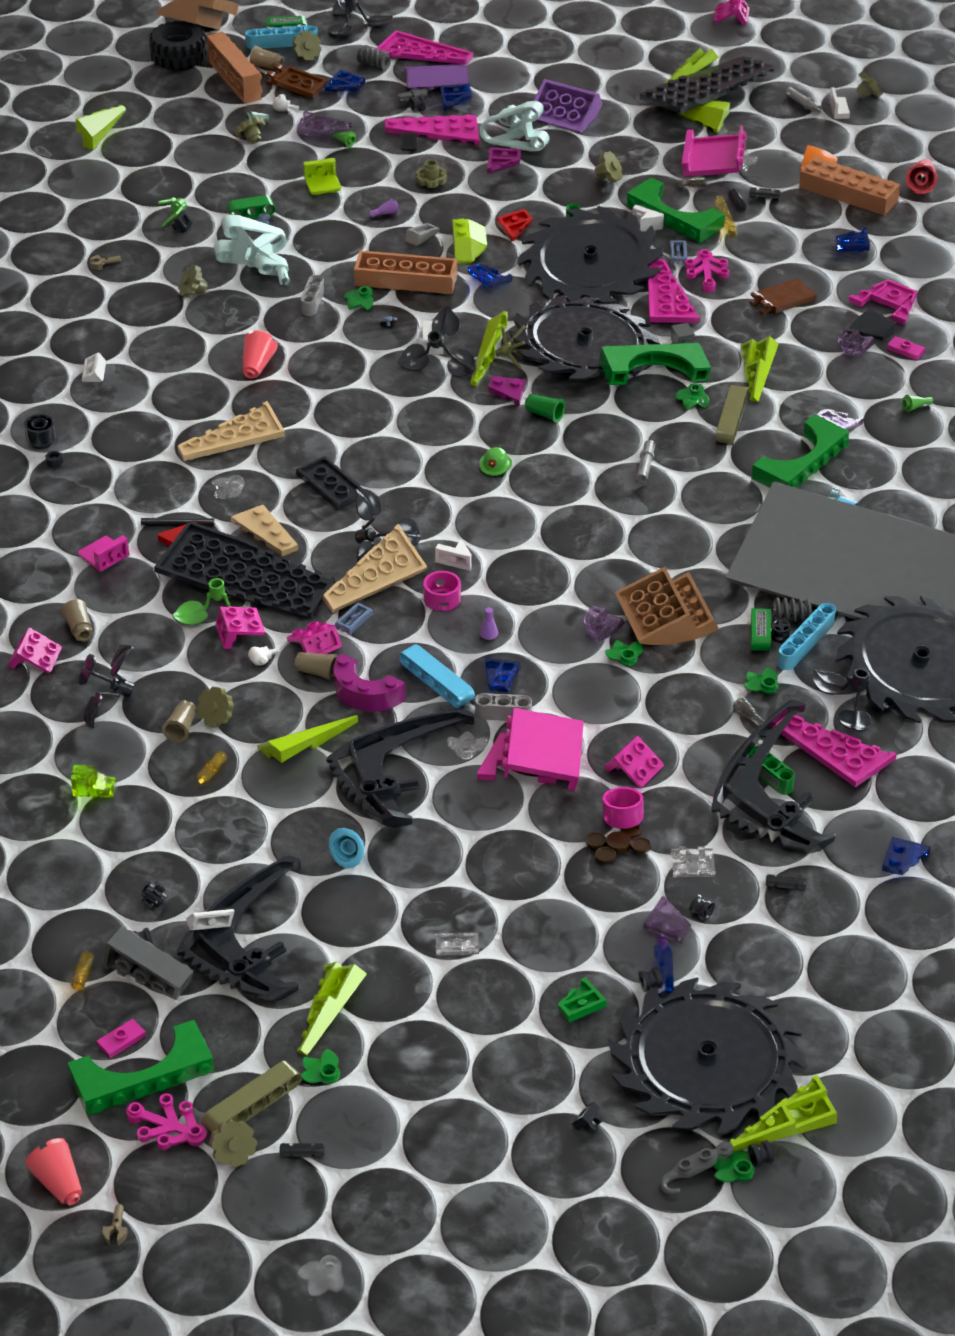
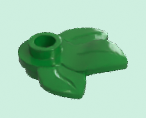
M369 286L350 290L343 297L348 300L347 306L349 310L361 305L364 310L368 311L374 304V299L372 298L373 291Z
M699 383L690 384L687 388L679 390L675 396L676 400L683 401L686 411L697 404L703 409H706L709 405V397L704 393V387Z
M616 640L613 649L605 650V654L609 659L619 661L624 666H632L637 663L638 656L642 654L643 649L639 641L627 646Z
M770 667L765 668L762 675L747 672L746 678L748 682L744 684L746 689L753 692L762 691L765 694H773L778 691V675Z
M326 1049L321 1059L304 1057L303 1066L305 1072L301 1074L302 1079L309 1083L323 1082L325 1084H332L337 1082L340 1078V1070L337 1067L339 1059L336 1054Z
M743 1149L733 1152L730 1156L719 1157L716 1164L713 1165L717 1170L715 1178L722 1182L748 1181L753 1178L755 1172L754 1166L749 1161V1155Z

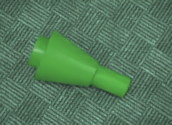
M332 131L330 133L332 138L338 139L348 147L353 146L356 142L354 132L337 133Z
M905 395L902 399V407L906 412L933 403L932 397L922 398Z

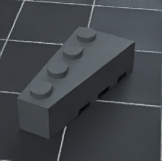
M123 926L107 942L102 967L107 970L112 967L118 970L117 974L123 977L128 974L134 977L137 983L141 985L148 983L153 990L175 1000L191 983L193 970L188 965L180 963L172 958L170 954L161 951L151 942L145 941L133 931Z

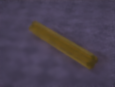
M716 196L715 203L718 210L725 213L724 225L729 236H736L737 228L723 196Z

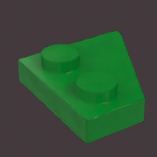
M586 977L580 980L581 985L577 989L573 988L568 993V996L558 1003V1011L569 1023L607 1007V1000Z

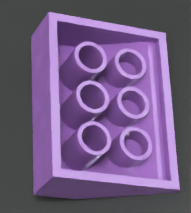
M464 64L404 67L406 85L411 90H420L419 87L435 89L434 86L448 89L450 85H455L456 88H465L464 85H468L467 66Z
M547 79L543 80L534 101H538L543 105V113L536 121L582 133L588 127L602 106L599 93Z

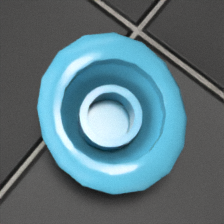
M339 828L332 832L329 838V850L334 861L346 869L359 865L364 856V845L360 836L347 828Z

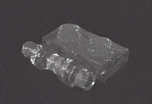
M698 846L697 849H686V847L671 849L673 877H715L713 848Z

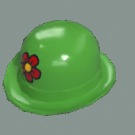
M499 447L489 449L479 461L481 471L490 476L501 475L512 466L511 458L507 456L505 450Z

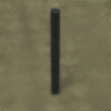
M141 518V525H186L188 521L203 526H214L215 519Z

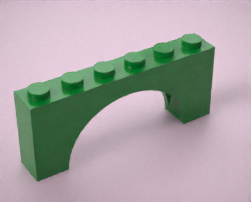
M652 177L627 192V207L633 209L635 205L664 214V226L698 243L724 228L725 213L714 208L702 212H683L665 205L660 200L663 197L664 183Z
M700 343L602 346L599 362L609 385H626L629 371L643 365H663L677 369L687 375L691 382L708 381L711 366Z
M814 414L804 422L803 437L807 438L814 445V449L807 455L793 460H773L763 456L752 465L751 479L769 488L774 482L797 488L848 446L850 442L849 430Z
M195 1020L174 1026L175 1043L170 1053L156 1065L142 1071L132 1073L111 1072L96 1065L89 1055L67 1062L70 1079L86 1115L101 1112L110 1107L142 1098L145 1095L162 1091L168 1087L214 1072L213 1056Z

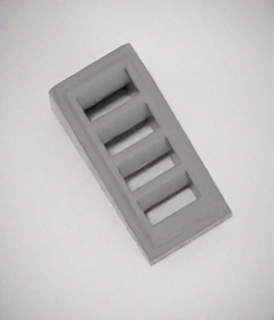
M429 223L416 226L406 231L405 240L412 245L418 246L438 233L440 229Z

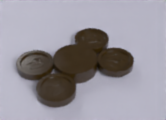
M640 825L621 829L620 832H612L607 837L600 832H591L587 834L585 839L588 847L597 849L595 859L602 864L614 862L616 854L626 853L630 848L638 854L647 853L651 849L650 840L645 837H639L641 834Z

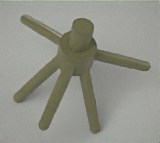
M525 325L516 332L508 343L505 329L502 326L503 345H501L500 349L495 350V354L497 357L503 354L505 356L508 355L520 370L521 366L512 353H517V349L514 348L524 345L525 342L512 343L514 341L513 338L518 337L525 329Z

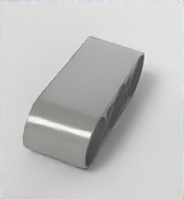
M312 275L305 286L301 296V313L304 316H313L318 310L324 295V278L321 275Z
M482 693L475 697V716L482 720L507 721L508 715L512 716L514 708L532 711V699L526 695Z

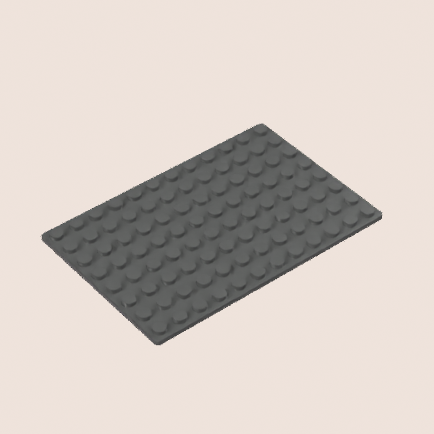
M774 482L727 573L726 579L787 599L794 598L795 601H798L801 598L803 603L806 599H809L811 606L817 608L823 603H830L836 607L837 614L857 620L867 618L854 612L858 607L867 604L893 607L884 600L885 596H900L917 605L924 606L920 599L922 595L936 600L950 615L955 616V534Z

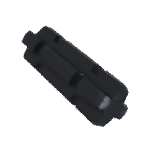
M751 187L749 191L750 197L758 196L759 198L769 199L771 197L773 199H780L781 194L780 190L772 191V189H757L755 187Z
M730 189L728 196L740 211L746 210L747 204L736 189Z
M767 874L765 884L767 887L777 885V888L794 889L796 887L797 890H806L807 879L801 877L795 879L792 876L782 875L775 877V875Z
M281 1143L279 1152L281 1157H289L290 1155H293V1157H311V1155L323 1157L325 1146L323 1143H315V1145H311V1143H293V1145Z

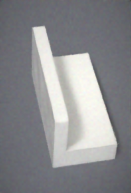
M831 87L830 106L834 119H849L850 112L845 97H837L835 88Z

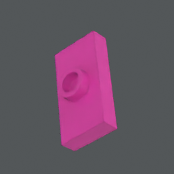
M896 336L887 344V350L916 361L925 353V347Z
M131 1019L97 1040V1046L111 1059L145 1038L146 1031L134 1019Z

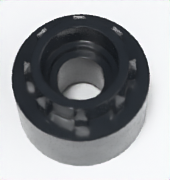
M35 414L24 421L26 441L34 448L45 449L50 447L52 442L55 441V422L51 416Z

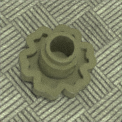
M309 30L302 31L294 36L292 41L294 46L293 53L297 58L301 57L304 62L312 61L322 51L321 46H319L321 40L317 34L312 35V32Z
M864 71L858 75L863 82L857 86L855 91L862 99L869 97L872 93L878 98L883 95L877 86L878 82L873 77L870 78Z
M261 117L248 119L237 126L234 132L238 138L246 137L250 144H255L262 139L260 129L264 128L265 122Z
M610 151L600 154V164L595 168L596 176L599 179L607 178L611 183L622 180V166L619 160L616 159L615 154Z
M427 160L423 168H418L416 171V182L420 186L426 185L428 188L444 185L447 182L446 170L443 167H439L436 160Z
M193 264L187 267L179 282V295L189 298L194 293L203 294L206 291L208 282L202 278L200 267Z
M211 687L210 690H203L202 694L198 697L200 704L196 707L198 717L204 719V724L207 726L219 727L220 724H226L232 717L234 707L232 696L226 695V690L220 687Z
M229 1119L226 1122H221L219 1124V1131L212 1132L209 1145L214 1149L213 1157L222 1165L230 1163L233 1167H238L246 1164L248 1156L255 1154L257 1140L252 1137L254 1130L244 1121L236 1123L233 1119Z

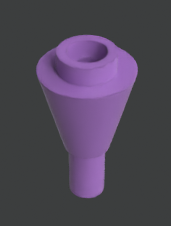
M391 198L379 208L369 211L371 217L380 214H397L399 206L397 201Z
M490 607L485 609V618L479 632L480 636L486 640H491L498 636V630L493 618V609Z

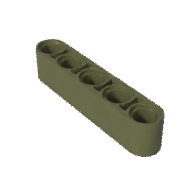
M730 386L717 427L715 442L734 444L748 397V387Z
M281 1061L208 1110L203 1115L201 1123L212 1133L213 1131H219V1124L229 1119H233L236 1123L240 1121L246 1122L295 1089L301 1082L302 1075L287 1061Z

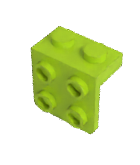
M334 158L303 162L304 179L311 195L341 191V185L336 176V161Z

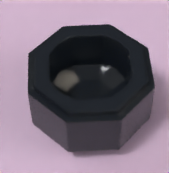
M50 451L45 455L47 466L58 467L63 463L61 452Z

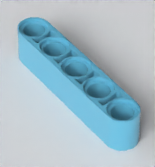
M309 25L250 29L245 32L246 47L248 49H253L254 46L260 48L292 47L294 36L308 30L312 32V35L317 34V27Z
M821 604L782 644L778 655L779 668L783 670L793 669L833 627L836 607L833 604Z
M414 644L399 653V660L406 669L454 707L460 708L475 699L474 690L470 685L419 645Z

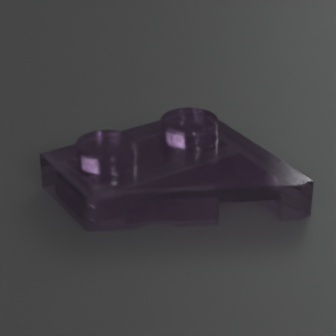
M825 409L816 414L849 431L861 426L864 420L862 417H858L856 420L847 418L848 414L830 409Z
M662 896L644 921L643 928L682 944L691 931V923Z

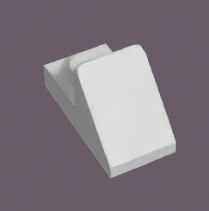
M638 205L633 207L632 214L638 217L640 231H646L651 225L654 230L663 228L664 214Z
M462 540L459 541L456 548L438 544L435 548V562L470 571L471 553Z

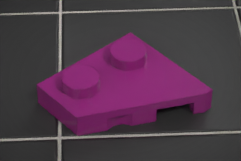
M490 147L487 173L520 165L521 149Z
M492 376L489 383V392L499 395L505 400L511 398L514 400V404L520 405L526 380Z

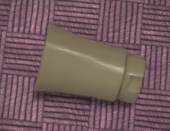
M258 46L253 47L250 63L254 66L275 70L274 65L276 63L283 66V56Z
M80 599L66 602L61 608V615L66 620L73 636H75L77 641L84 642L89 640L93 635V630L87 613L86 603Z
M299 652L295 658V667L297 671L333 681L334 664L338 655Z
M186 700L178 703L169 719L162 726V732L167 739L177 743L187 740L196 713L194 703Z

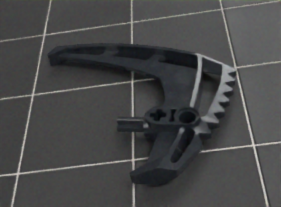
M789 700L769 716L732 756L717 783L711 812H720V819L729 818V825L738 824L739 831L748 829L749 836L758 834L759 840L768 838L771 844L779 841L784 848L814 853L821 851L834 842L836 834L822 835L798 820L803 815V810L815 800L812 794L805 792L795 802L787 801L779 806L767 795L758 781L761 768L774 743L797 713L804 712L806 709L805 702ZM777 722H779L774 729L770 730ZM761 738H765L753 756L745 758ZM739 766H745L731 788L728 783ZM728 798L738 808L766 828L758 826L722 805L725 799Z
M459 709L396 722L352 739L326 758V762L330 763L329 770L333 771L332 777L338 778L337 784L342 785V791L348 792V798L355 799L354 803L362 805V811L381 825L391 828L411 825L413 823L412 816L401 813L395 801L401 796V792L420 789L419 780L415 778L399 782L393 776H384V756L396 748L432 732L459 723L474 725V714L467 709ZM351 755L352 765L360 783V788L356 789L351 783L338 760Z
M293 856L282 857L254 873L221 896L204 912L234 909L231 926L210 928L204 934L202 933L205 929H189L177 949V956H184V962H192L193 969L201 968L202 975L210 974V980L219 979L220 985L229 983L230 989L240 988L241 992L269 1001L283 1000L299 990L298 982H283L267 970L273 959L287 951L283 942H278L266 950L253 948L246 952L236 939L233 928L249 906L288 871L301 869L300 859ZM197 942L212 959L228 972H224L201 959L190 948Z

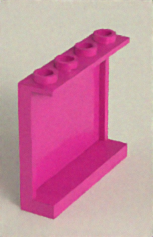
M743 125L740 126L739 134L694 138L693 129L687 130L682 158L683 176L740 173V167L743 166L745 141L747 140L746 131H743Z
M514 708L512 716L508 715L506 727H509V729H506L504 741H508V743L504 744L503 755H506V757H503L501 769H505L504 778H507L509 770L567 780V790L575 791L580 773L584 721Z

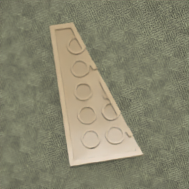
M268 401L262 403V407L258 409L254 407L246 415L240 414L218 425L217 429L206 431L205 435L201 437H193L179 444L178 451L183 461L192 460L285 437V431Z
M397 524L377 546L375 545L357 562L356 566L350 569L340 581H337L323 595L322 599L333 613L426 571L427 565L399 524Z

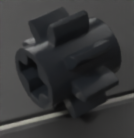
M157 881L154 885L149 882L140 893L144 897L141 901L149 908H152L153 905L159 907L167 897L164 893L166 889Z

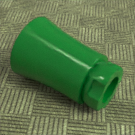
M529 394L525 401V410L557 423L563 417L565 401L558 398Z

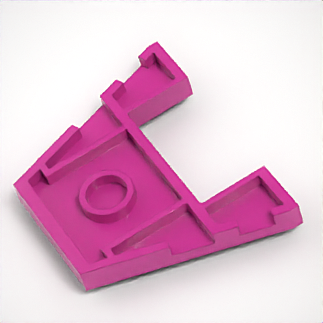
M888 279L873 285L872 289L868 291L864 289L856 296L854 294L850 295L848 302L862 307L871 299L878 304L886 305L896 310L892 314L891 320L905 325L916 299L917 290Z
M500 733L478 770L477 780H496L497 766H501L503 757H506V755H503L504 744L508 743V741H504L505 733ZM538 775V783H556V778Z

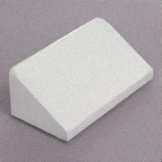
M100 353L85 359L82 375L83 382L103 381L106 360Z
M234 909L193 913L187 917L186 922L190 930L231 926Z

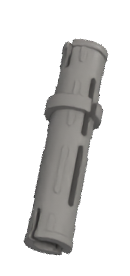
M792 87L786 89L788 92H785V95L803 105L804 109L811 110L816 115L821 113L819 109L822 110V106L815 103L812 98H807Z
M652 440L644 442V448L640 453L641 461L636 480L639 483H646L648 480L651 461L654 459L655 443Z

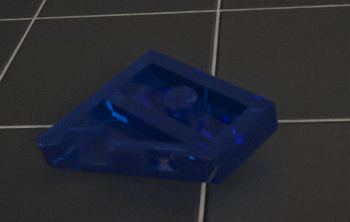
M340 69L324 85L325 91H358L366 83V80L362 76Z
M470 84L440 86L444 110L472 98Z
M866 227L861 228V232L858 233L851 231L847 234L836 236L837 251L870 250Z
M484 264L469 266L467 273L487 288L512 282L513 278L511 274L501 275L499 274L500 270L490 268Z
M485 658L489 690L508 693L521 669L520 662Z
M892 837L883 862L882 871L901 876L909 871L910 867H914L919 863V859L922 856L930 854L931 846Z
M665 936L657 937V945H654V957L657 958L658 966L660 967L665 992H671L674 990L673 952Z

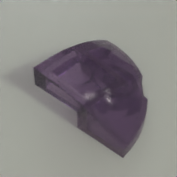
M844 328L839 336L841 351L852 357L864 353L875 344L872 337L861 336L858 330Z
M593 605L587 611L584 619L588 635L597 641L609 638L625 624L622 617L608 614L605 608Z

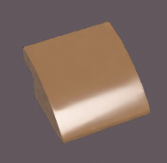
M174 0L157 10L156 14L220 30L223 13L237 16L239 4L228 0Z
M663 567L615 592L640 644L670 645L695 640L719 630L689 572L672 580L666 567Z

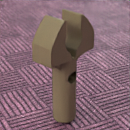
M95 255L89 260L92 269L102 270L103 265L121 262V257L100 258L99 255Z
M121 1204L115 1206L112 1225L109 1227L103 1226V1239L108 1245H110V1237L115 1232L118 1235V1246L127 1239V1227H121L124 1207Z

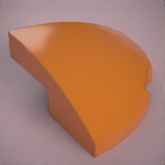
M808 145L800 171L814 157H820L835 163L837 158L823 149Z

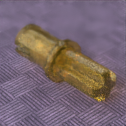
M217 751L210 761H206L205 767L197 775V779L201 784L207 783L214 774L219 772V768L227 760V755L224 752Z
M87 950L81 954L79 963L74 967L75 974L70 985L77 991L84 989L86 979L91 974L90 967L94 954Z

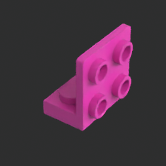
M729 0L725 3H719L715 7L714 22L718 23L735 15L736 20L740 21L743 26L748 23L749 8L744 0Z
M122 535L112 540L108 536H104L79 550L78 555L101 572L130 556L128 538Z
M220 607L215 625L224 649L232 648L233 641H236L237 635L265 634L257 608Z
M311 622L307 625V628L294 630L291 632L292 635L286 637L287 641L300 643L304 653L327 654L342 647L335 625L327 624L326 622Z
M29 627L19 640L7 666L15 669L19 663L22 665L24 661H27L49 674L62 646Z
M636 736L604 768L608 772L614 768L617 770L621 768L639 788H642L664 766V763L639 736Z

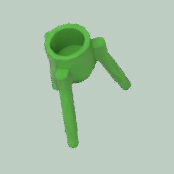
M173 197L158 201V204L171 203L170 208L173 212L162 224V228L182 210H185L187 203L184 199H175Z

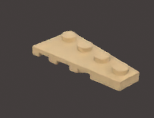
M264 505L231 516L233 524H239L243 531L252 533L255 539L264 541L267 547L279 555L285 556L298 551V544Z

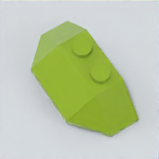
M469 219L452 220L455 259H457V264L472 263L487 248L485 227Z

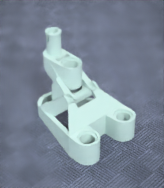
M538 101L525 102L516 107L509 105L499 114L490 116L481 124L480 135L486 142L526 151H540L548 144L549 135L545 131H533L532 122L536 121L543 113V105ZM498 119L502 125L510 127L506 134L496 137H490L485 130L486 124ZM525 135L526 140H531V142L511 139Z
M227 215L223 217L221 223L224 234L227 238H232V240H219L214 244L217 261L256 267L259 273L263 275L278 276L281 285L283 283L284 285L289 284L287 261L283 257L274 254V252L280 251L286 245L287 239L284 231L240 215ZM245 230L263 234L252 241ZM279 236L282 237L278 243L271 245L270 242L279 238Z

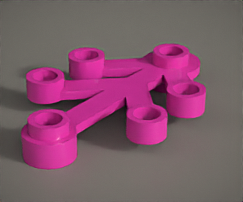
M703 249L697 253L695 259H687L685 261V268H687L686 277L693 279L704 271L705 279L702 283V290L708 293L715 291L716 283L711 277V271L721 278H728V261L723 258L717 259L713 257L712 252ZM699 263H702L700 266H698L697 268L693 269V268L695 267V265H697V264H699Z
M162 1094L159 1098L160 1107L164 1109L167 1118L144 1110V1107L136 1102L131 1103L126 1110L127 1119L131 1123L137 1124L145 1120L160 1126L153 1129L146 1126L140 1127L137 1130V1137L140 1142H148L150 1139L158 1137L157 1144L161 1150H167L171 1146L188 1142L192 1146H199L207 1138L206 1128L195 1121L193 1104L190 1101H183L179 1105L180 1114L185 1117L187 1126L179 1123L173 1108V1097L170 1094ZM172 1132L180 1133L179 1135L173 1137L167 1135Z

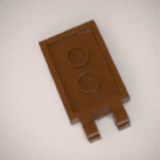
M278 63L274 65V69L278 71L274 73L269 70L266 76L271 77L266 80L267 84H273L312 99L328 83V79L291 66L283 67Z
M799 278L757 292H751V296L754 299L750 301V304L753 307L761 304L764 308L759 309V312L762 315H766L771 311L778 313L817 300V294Z

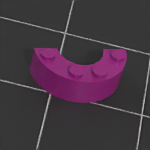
M342 653L337 657L334 664L335 691L339 699L346 705L361 711L376 712L396 707L405 700V682L390 675L377 681L361 679L357 675V660Z

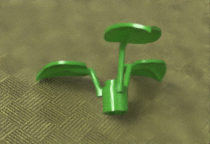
M220 578L210 580V591L207 593L205 605L203 606L198 601L185 602L173 614V618L185 625L201 624L208 618L205 610L208 608L211 598L215 601L224 599L227 607H230L228 598L231 597L225 593L224 581Z

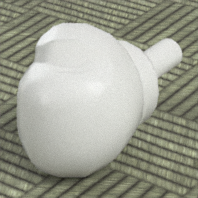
M279 94L273 100L275 111L285 112L289 111L290 108L299 110V106L291 105L290 100H286L283 94Z
M267 646L260 648L252 647L249 650L248 656L255 665H264L272 658V654L280 652V648L269 650Z

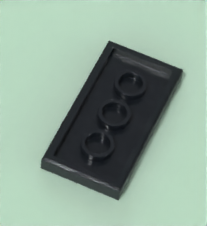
M326 456L296 469V475L337 510L356 502L355 489L362 488Z

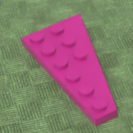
M400 31L393 32L377 47L379 51L389 52V57L465 65L473 58V52Z
M476 115L385 119L386 133H417V137L427 135V138L444 141L456 139L460 140L461 143L471 141L474 142V145H480Z
M658 259L649 266V268L661 267V271L654 278L648 279L649 322L700 323V316L695 313V308L693 305H690L687 295L682 287L677 284L675 276H672L666 261Z
M797 715L793 717L781 733V735L854 787H857L889 765L897 757V753L892 751L886 753L881 751L880 747L865 745L860 739L834 729L831 731L823 729L822 725L818 723L814 725L804 721V718Z

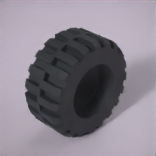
M186 21L166 22L155 27L149 35L151 59L162 68L165 67L169 70L193 68L195 65L203 62L207 55L206 34L197 24Z

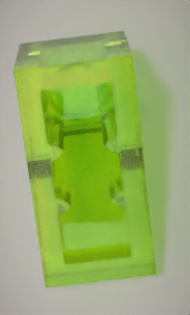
M74 765L71 776L73 796L114 797L116 778L97 772L94 769V765Z

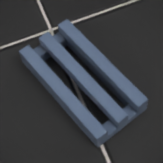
M670 241L671 264H674V261H677V264H681V261H684L685 264L687 260L686 241ZM674 245H676L677 257H674ZM680 245H683V257L680 256Z
M357 602L335 622L336 629L341 628L342 632L347 631V634L351 635L373 615V609Z

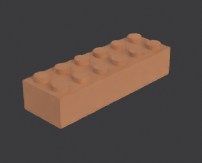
M223 31L207 35L208 62L244 104L261 100L262 87L260 80L262 76L260 71L250 63L248 58L242 54V51L236 47L235 43Z
M814 157L800 171L799 188L885 216L899 199L900 184L824 160L820 157Z
M359 251L354 267V286H369L378 289L386 288L409 290L412 292L453 294L457 279V259Z

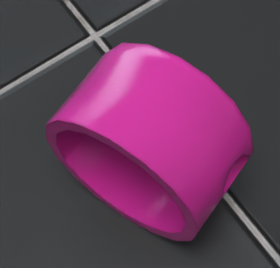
M436 571L427 575L423 583V599L426 606L435 611H449L456 608L461 600V581L459 577L448 571ZM438 580H443L445 582L442 585L436 584ZM441 603H448L446 606H440Z
M617 787L608 790L603 795V819L606 824L614 828L626 829L635 827L642 822L644 806L643 795L640 791L630 787Z

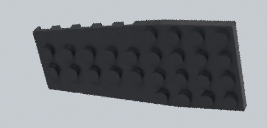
M742 56L687 76H679L678 79L669 80L667 83L659 84L655 88L646 89L645 92L639 94L640 100L683 113L726 95L728 89L730 91L737 90V85L745 86L747 81L750 80L754 82L757 80V76H766L767 71L774 72V66L761 60H754L752 57Z
M188 521L154 566V572L205 590H209L210 580L220 578L224 581L227 596L306 618L313 617L324 601L322 599L323 595L335 584V577L328 579L322 576V572L318 570L315 572L306 569V565L300 563L297 566L290 563L289 558L283 557L280 559L274 556V552L266 550V552L261 551L258 545Z

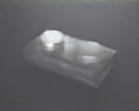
M478 933L436 934V955L479 954Z

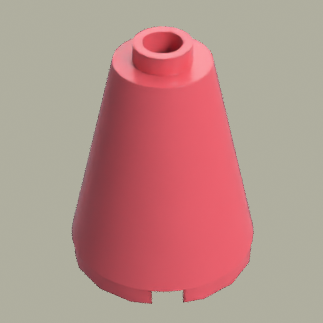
M929 159L920 160L911 166L906 173L908 188L917 194L929 193L937 184L938 176L933 163Z
M259 330L246 334L243 346L242 372L247 378H257L276 352L278 347L277 341L275 340L274 342L270 334Z
M63 1138L53 1139L45 1142L47 1147L42 1150L39 1147L34 1149L26 1158L25 1164L27 1169L62 1204L73 1205L80 1200L82 1194L77 1172L66 1141Z

